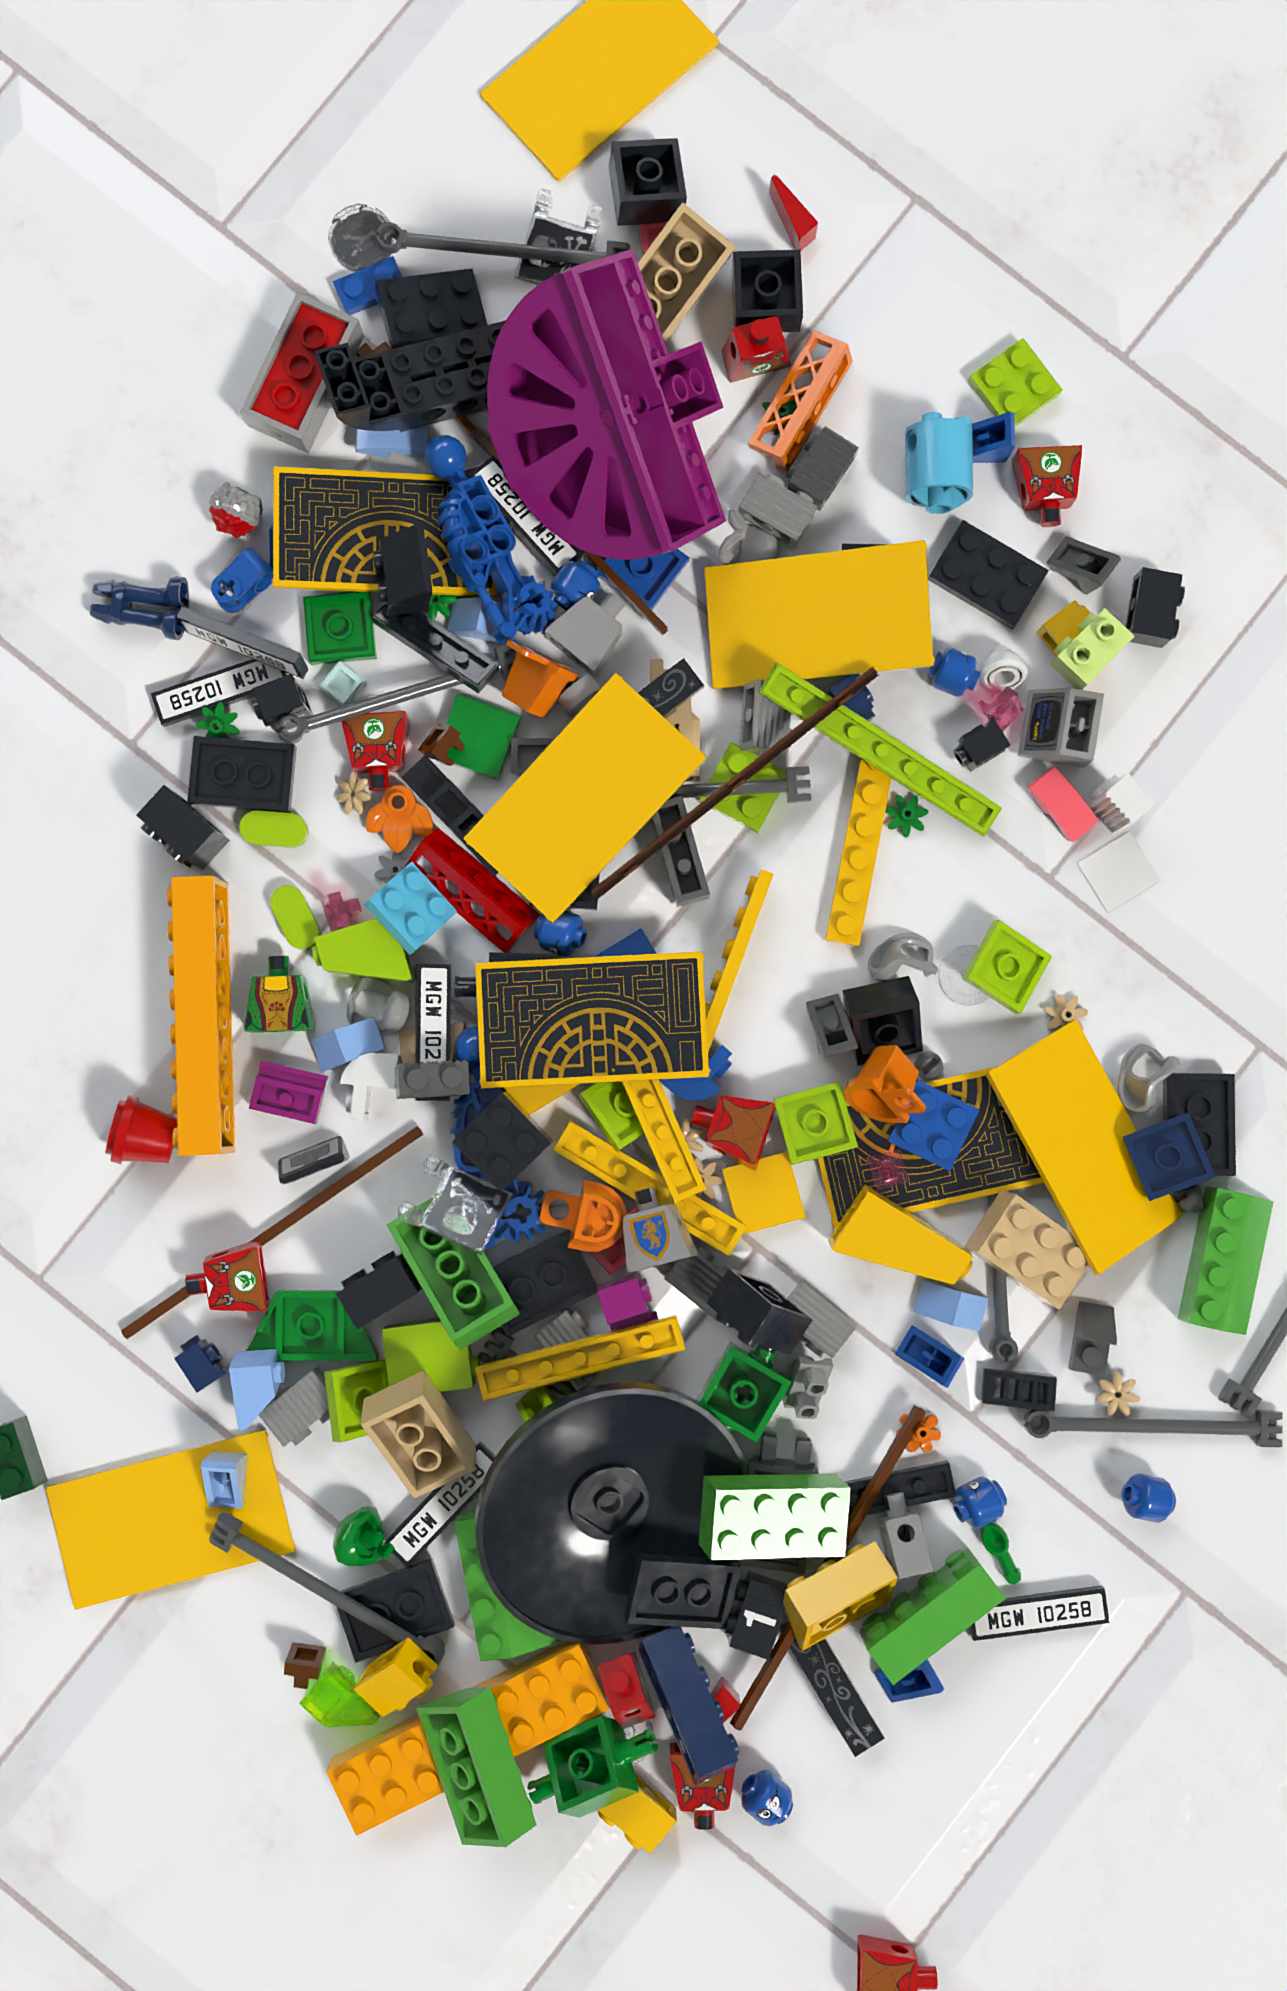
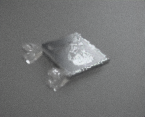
M543 188L539 189L524 244L592 251L603 219L602 207L596 204L589 205L584 227L549 217L548 215L553 204L552 192ZM519 258L514 277L539 285L541 282L562 271L580 264Z
M428 1155L423 1162L424 1173L428 1176L442 1179L425 1212L414 1204L403 1201L398 1208V1219L406 1224L419 1226L482 1255L512 1197V1193L506 1190L500 1192L494 1185L450 1166L435 1155Z

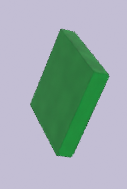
M348 592L303 597L310 665L377 659L371 592Z
M457 694L446 725H451L460 733L459 738L465 745V749L463 752L457 751L453 747L448 750L449 758L455 762L453 765L499 780L511 747V738L515 736L521 717Z

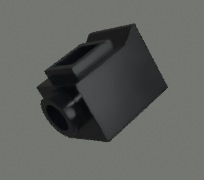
M991 717L984 726L981 724L964 734L958 740L960 744L953 752L962 767L967 766L970 772L1003 753L1011 744L994 717Z

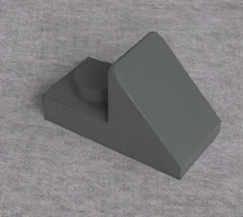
M1065 536L1046 563L1050 570L1077 580L1082 592L1087 595L1103 585L1121 558L1114 553Z
M838 993L806 1002V1009L816 1035L819 1054L827 1057L858 1048Z
M1079 1301L1068 1369L1105 1376L1110 1344L1117 1345L1114 1307Z

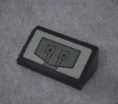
M336 1136L281 1158L278 1161L280 1184H289L349 1160L350 1156L343 1138Z

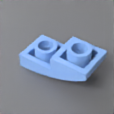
M428 425L401 433L400 430L367 431L356 429L355 452L388 458L391 452L424 458L428 441Z

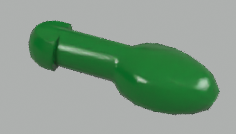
M995 1522L982 1527V1543L990 1554L996 1556L1004 1572L1003 1577L1009 1584L1019 1583L1021 1571L1019 1568H1016L1008 1551L1009 1539L1006 1532Z

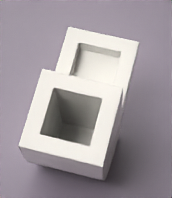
M367 1053L348 1064L341 1076L340 1084L353 1085V1092L348 1091L346 1097V1112H351L350 1119L369 1120L372 1087L396 1089L395 1067L402 1063L401 1055Z

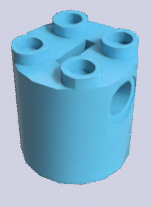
M929 412L922 415V421L906 428L905 490L907 502L915 506L926 507L928 513L944 514L951 512L973 497V430L971 418H942L941 413Z

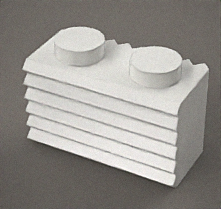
M1129 773L1120 778L1114 774L1091 793L1095 799L1089 804V808L1094 809V813L1099 814L1098 818H1103V823H1108V828H1112V833H1118L1134 824L1156 802Z

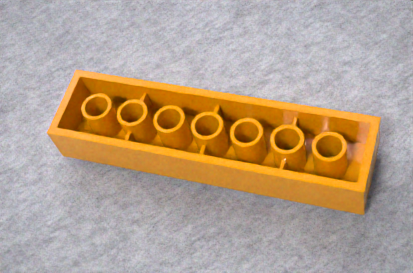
M215 876L171 877L172 886L167 888V903L169 907H172V921L168 922L167 931L169 940L173 941V955L169 956L168 967L170 975L174 976V989L170 990L169 1003L171 1010H175V1024H171L170 1039L172 1045H176V1058L171 1061V1075L177 1081V1093H173L172 1110L174 1114H177L178 1128L173 1130V1145L175 1149H178V1156L235 1153L228 883Z
M564 1641L473 1686L491 1688L492 1694L497 1700V1709L504 1729L508 1733L509 1744L514 1757L610 1709L599 1671L586 1644ZM418 1714L333 1756L326 1770L356 1836L444 1792Z

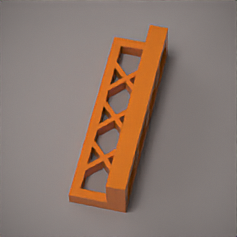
M813 330L748 441L749 448L772 457L776 469L788 473L852 364L853 360L847 343ZM817 343L831 348L826 357L812 361L811 354ZM812 371L814 379L811 384L796 390L794 383L798 376ZM795 400L797 408L794 413L780 418L778 410L781 405ZM779 428L780 437L774 447L760 442L766 432Z

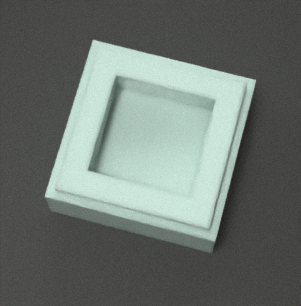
M338 661L318 687L341 706L351 704L367 683L345 664Z

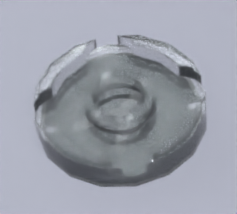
M358 203L345 207L334 216L330 232L328 231V241L333 256L340 265L355 272L389 258L391 254H387L379 248L376 236L379 226L390 222V220L383 211L376 207L375 209L367 207V204ZM388 238L386 239L385 243L387 245L394 244L395 239Z

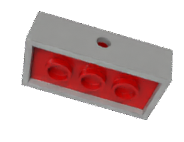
M297 292L240 411L248 427L309 454L330 409L326 401L327 389L314 351L348 342L354 358L356 350L359 348L364 337L359 319Z

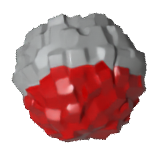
M225 482L221 487H217L213 495L210 496V508L208 511L211 513V519L218 532L228 533L235 538H239L247 533H251V531H255L260 524L263 512L262 500L256 495L254 496L246 490L231 486L229 482Z

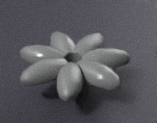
M393 852L391 861L385 856H379V861L385 868L376 871L374 876L376 878H387L385 882L387 884L404 869L410 857L402 860L401 853ZM398 868V872L394 873L393 870Z

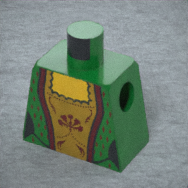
M269 956V976H254L251 979L244 1032L315 1031V1021L306 978L301 975H289V956Z

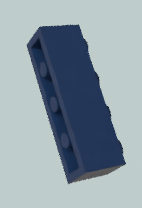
M674 1626L642 1639L638 1651L694 1785L732 1769L738 1762L739 1747L734 1736L731 1733L727 1735L722 1723L725 1719L722 1707L717 1699L712 1700L707 1688L710 1686V1681L702 1665L698 1667L693 1656L695 1646L688 1632L684 1633L681 1627Z

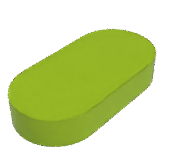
M251 811L243 816L239 825L240 834L243 839L256 846L296 848L306 841L309 833L305 820L294 813Z
M291 885L277 888L271 896L270 904L288 943L300 950L314 947L316 945L314 937L321 935V931L304 894L298 888Z

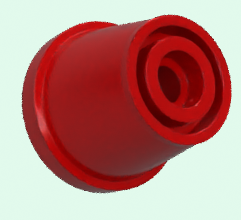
M128 1095L126 1101L120 1100L117 1105L105 1154L111 1155L110 1162L122 1164V1161L169 1164L174 1148L173 1130L178 1128L177 1118L139 1102V1097Z

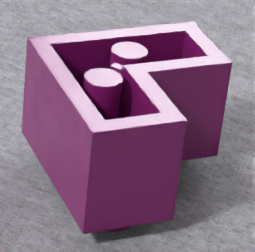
M637 1272L598 1284L597 1293L611 1331L659 1319L657 1311H649L647 1303L652 1301V1295L646 1278L639 1279Z

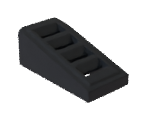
M983 1368L981 1403L1054 1412L1057 1378L1048 1373ZM995 1377L1001 1378L1000 1397L994 1396ZM1009 1379L1015 1380L1014 1398L1008 1397ZM1024 1381H1029L1028 1399H1023ZM1038 1382L1043 1383L1042 1400H1037Z

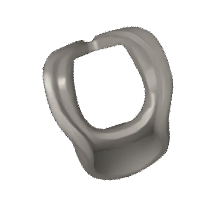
M730 509L728 522L734 529V532L727 536L720 546V561L728 565L778 558L779 547L776 538L763 529L747 525L738 511ZM741 540L738 552L735 555L732 554L729 549Z
M899 933L886 939L876 947L868 961L870 974L879 981H886L892 978L902 964L922 970L926 977L931 974L935 975L938 972V967L933 963L931 943L926 938L912 933ZM911 944L925 948V961L914 960L901 952L900 945Z
M374 978L360 979L352 989L349 1001L347 1002V1018L350 1025L367 1019L355 1012V1000L361 991H376L389 997L383 1019L376 1021L379 1030L399 1031L408 1017L410 1006L408 996L383 980Z
M1138 1044L1131 1048L1122 1059L1117 1090L1122 1104L1135 1113L1149 1111L1156 1102V1085L1176 1070L1180 1064L1179 1058L1175 1056L1163 1058L1156 1049L1145 1044ZM1146 1053L1162 1067L1158 1073L1149 1077H1138L1132 1072L1133 1065Z

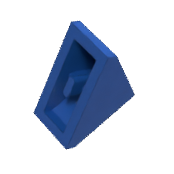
M1010 411L972 423L973 463H1006L1015 447L1014 413Z
M911 1325L895 1353L896 1356L946 1388L949 1387L965 1359L955 1350Z
M928 1659L894 1685H892L880 1667L874 1672L891 1703L938 1694L944 1690Z

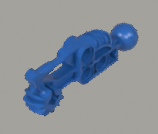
M450 435L437 436L428 443L424 460L429 471L441 479H447L452 488L444 498V501L438 506L439 518L437 520L439 528L443 529L441 538L443 542L448 543L446 549L449 553L448 564L454 574L461 577L469 591L477 592L485 606L484 610L496 630L494 638L499 644H506L507 640H511L517 631L523 633V635H529L531 632L535 634L542 632L546 626L553 622L555 617L554 611L558 603L551 600L554 591H547L544 588L545 581L537 584L533 575L530 577L520 576L511 556V551L516 545L514 533L482 476L478 475L469 479L466 475L464 468L467 454L464 445ZM488 575L491 576L502 596V613L484 586Z
M478 1026L463 1030L458 1035L454 1045L458 1061L465 1059L468 1062V1068L472 1069L475 1080L474 1084L469 1085L470 1094L454 1099L453 1103L456 1106L454 1111L450 1112V1118H453V1128L450 1129V1134H454L455 1138L502 1092H506L504 1087L481 1089L479 1084ZM452 1142L455 1152L454 1161L459 1172L482 1183L485 1178L484 1174L475 1165L465 1162L463 1153ZM516 1177L503 1190L508 1193L507 1202L495 1220L493 1227H491L483 1248L490 1249L494 1247L497 1241H500L503 1237L517 1242L521 1237L522 1231H524L526 1239L530 1241L534 1238L532 1227L538 1233L543 1234L546 1229L538 1221L540 1220L543 1203H539L538 1200L545 1192L541 1189L535 1196L531 1195L533 1189L532 1182L518 1181V1177ZM472 1201V1203H474L473 1205H476V1213H477V1206H478V1205H477L475 1202ZM519 1203H522L524 1208L530 1207L531 1209L527 1220H524L522 1216L516 1215L505 1219L502 1218V1216H508L519 1208Z

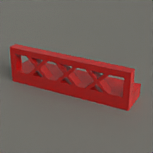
M439 828L420 841L405 865L406 867L409 863L413 862L458 911L457 913L503 953H508L521 935L540 916L537 911L496 876L494 877L489 870ZM422 856L432 864L434 873H428L417 864ZM445 880L454 882L457 885L459 894H452L447 889ZM470 902H477L482 906L485 916H478L473 912ZM496 924H503L513 933L508 941L498 933Z

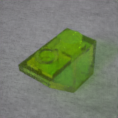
M334 1662L310 1686L299 1702L324 1727L374 1725L381 1716L353 1690L356 1685L353 1673L345 1666H338Z

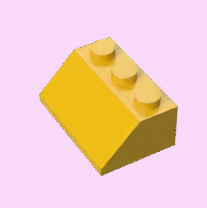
M875 1541L867 1546L864 1544L856 1545L846 1553L847 1557L838 1562L829 1560L816 1570V1574L807 1579L804 1576H800L787 1585L783 1604L797 1643L802 1651L891 1601L898 1577Z

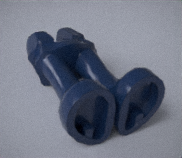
M176 576L170 578L166 588L136 586L127 584L126 581L116 583L115 580L94 583L92 593L101 597L112 598L111 606L91 604L89 613L93 618L107 624L114 622L118 625L138 624L162 630L165 638L170 640H180L185 630L177 619V615L182 607L189 608V586L185 577ZM132 602L164 606L176 610L160 612L131 607Z

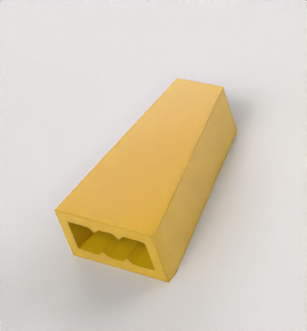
M866 1184L828 1240L831 1249L837 1253L955 1285L959 1278L963 1279L969 1273L973 1264L971 1261L973 1255L964 1245Z

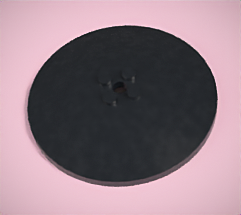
M617 1382L586 1388L567 1395L549 1404L520 1426L503 1445L485 1475L476 1504L474 1521L475 1543L485 1578L495 1596L515 1618L528 1627L558 1640L592 1645L612 1644L644 1637L664 1629L667 1626L627 1624L624 1614L638 1554L709 1558L699 1545L704 1476L749 1475L745 1458L725 1424L710 1409L689 1395L672 1388L641 1382ZM608 1495L617 1496L615 1503L611 1506L604 1507L600 1505L604 1497Z

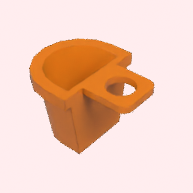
M507 640L505 645L517 651L501 696L531 714L546 718L569 683L576 682L580 675L569 667L534 649Z
M897 1045L876 1047L858 1076L848 1081L844 1089V1098L850 1106L859 1113L881 1122L907 1123L910 1117L908 1113H924L926 1105L913 1092L919 1071Z
M583 1180L580 1196L555 1190L547 1191L543 1199L540 1221L547 1225L572 1230L568 1248L599 1252L611 1247L621 1238L623 1234V1216L627 1215V1211L622 1198L612 1188L601 1183ZM562 1199L567 1202L569 1212L565 1218L555 1219L550 1215L549 1206L554 1200Z

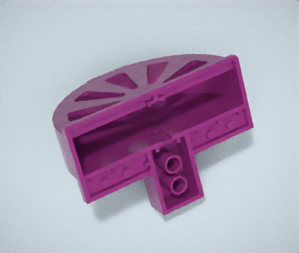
M633 249L569 268L541 282L528 292L510 313L498 335L489 366L487 384L489 424L486 426L490 433L491 443L495 447L502 465L503 475L508 481L511 491L515 490L531 513L559 538L580 550L611 559H641L661 553H668L726 522L692 423L724 408L703 344L698 342L668 353Z

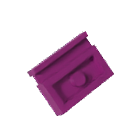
M260 1060V1068L256 1076L248 1109L317 1124L329 1076Z

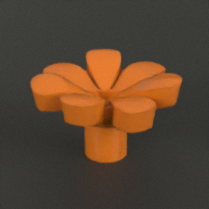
M902 1414L899 1418V1421L902 1425L908 1417V1414ZM930 1414L927 1417L924 1415L905 1448L908 1452H915L918 1446H920L924 1453H928L933 1448L931 1441L940 1439V1430L934 1429L938 1424V1418L935 1414Z

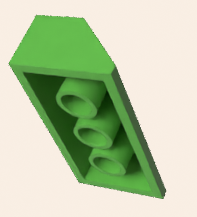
M1205 1186L1202 1199L1204 1211L1200 1212L1178 1319L1189 1324L1246 1335L1274 1201L1226 1189Z
M476 1510L469 1511L454 1522L480 1662L514 1658L557 1643L558 1639L544 1635L515 1618L493 1593L478 1558L474 1530Z
M490 1687L466 1688L421 1704L416 1709L462 1845L507 1847L537 1824L532 1812L531 1801L527 1797L521 1780L520 1768L515 1762L509 1744L508 1733L504 1729L497 1709V1700L492 1694Z

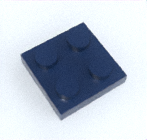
M1189 1112L1123 1136L1149 1201L1216 1177Z

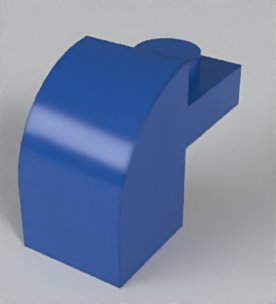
M723 1045L716 1050L708 1060L710 1068L709 1077L659 1079V1081L679 1098L691 1101L709 1098L721 1089L710 1079L714 1075L719 1079L732 1065L728 1060L732 1053Z

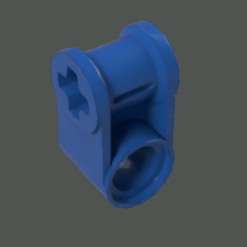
M247 548L213 580L211 585L212 594L224 611L238 613L259 593L272 584L273 568L253 548ZM227 591H230L234 594L230 597L228 594L225 593Z

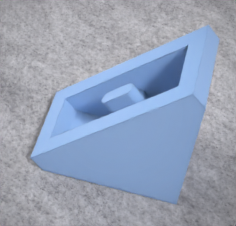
M479 597L457 599L456 602L452 603L447 627L448 631L458 636L498 643L494 638L496 630L485 612V606ZM496 603L502 613V605Z
M375 1017L333 1030L311 1040L322 1072L349 1063L361 1055L376 1053L386 1049Z
M922 1279L913 1312L952 1326L980 1331L988 1298Z
M212 1452L202 1460L201 1472L208 1507L243 1509L247 1454Z

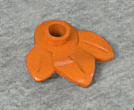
M396 785L385 791L382 802L371 807L366 816L367 832L371 833L382 831L384 840L390 849L395 853H400L410 842L413 833L424 837L433 832V821L429 810L423 805L416 803L415 795L409 788ZM398 795L402 796L405 801L404 806L400 809L395 808L392 803L393 798Z

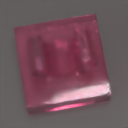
M1008 686L1003 691L998 688H992L991 693L994 700L990 704L982 700L979 702L982 713L987 716L988 720L994 717L1002 732L1024 711L1018 693Z
M340 891L326 895L321 901L331 932L348 927L350 924L349 918L359 915L358 912L362 911L358 898L343 902Z
M900 1149L866 1157L875 1191L909 1183Z

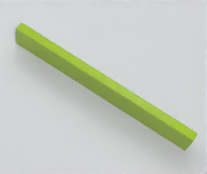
M775 663L758 691L759 694L801 721H804L832 699V697L779 663ZM841 705L814 727L818 732L980 836L986 835L1002 809L993 801L844 705Z

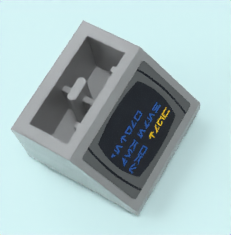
M1074 688L1029 690L1018 756L1082 768L1087 766L1094 760L1104 694Z

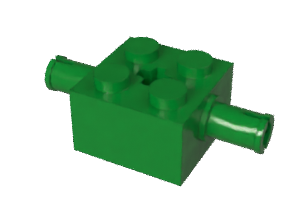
M729 1341L696 1400L710 1409L725 1424L730 1433L731 1431H737L757 1443L792 1381L788 1375L774 1368L771 1363L778 1351L772 1354L757 1345L754 1352H747ZM747 1384L751 1394L749 1396L743 1394L741 1398H738L736 1387H743Z
M603 1715L569 1729L543 1742L550 1774L528 1783V1790L536 1789L528 1793L534 1804H539L555 1796L558 1813L580 1818L639 1792L632 1762L651 1753H656L658 1751V1744L651 1745L650 1743L657 1741L654 1733L647 1729L643 1733L626 1740L624 1729L616 1719Z

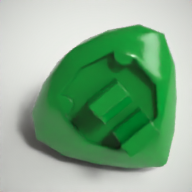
M372 1506L361 1507L346 1516L338 1524L333 1538L335 1558L339 1563L346 1566L370 1565L380 1561L382 1558L388 1559L395 1548L392 1544L384 1542L382 1519L377 1508Z

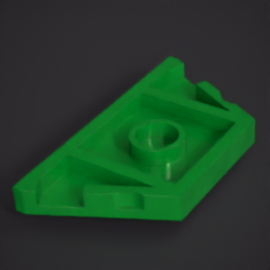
M277 1290L265 1316L256 1329L257 1332L249 1348L246 1349V1351L277 1349L279 1361H376L378 1359V1353L365 1327L356 1329L337 1297L336 1293L340 1290Z

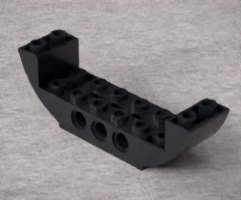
M505 321L358 359H353L348 342L314 351L336 417L342 423L356 429L367 431L400 430L401 433L462 415L487 410L489 366L493 349Z

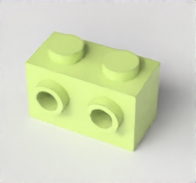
M1106 608L1097 616L1091 612L1077 626L1081 633L1074 640L1067 636L1053 651L1058 656L1050 665L1075 689L1082 690L1135 637Z

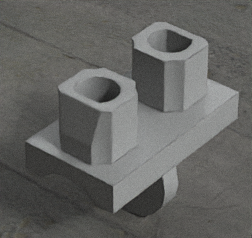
M798 1356V1359L792 1362L789 1369L792 1383L782 1401L784 1408L795 1409L797 1418L815 1419L817 1417L819 1402L822 1395L826 1394L829 1386L828 1379L833 1369L831 1358L814 1361L810 1356Z

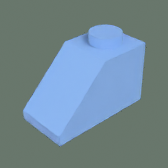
M277 1349L235 1352L229 1366V1374L238 1430H246L276 1396L280 1383L285 1381V1366L283 1361L279 1362Z

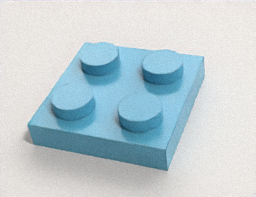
M413 862L409 863L364 903V906L409 955L416 951L458 912Z

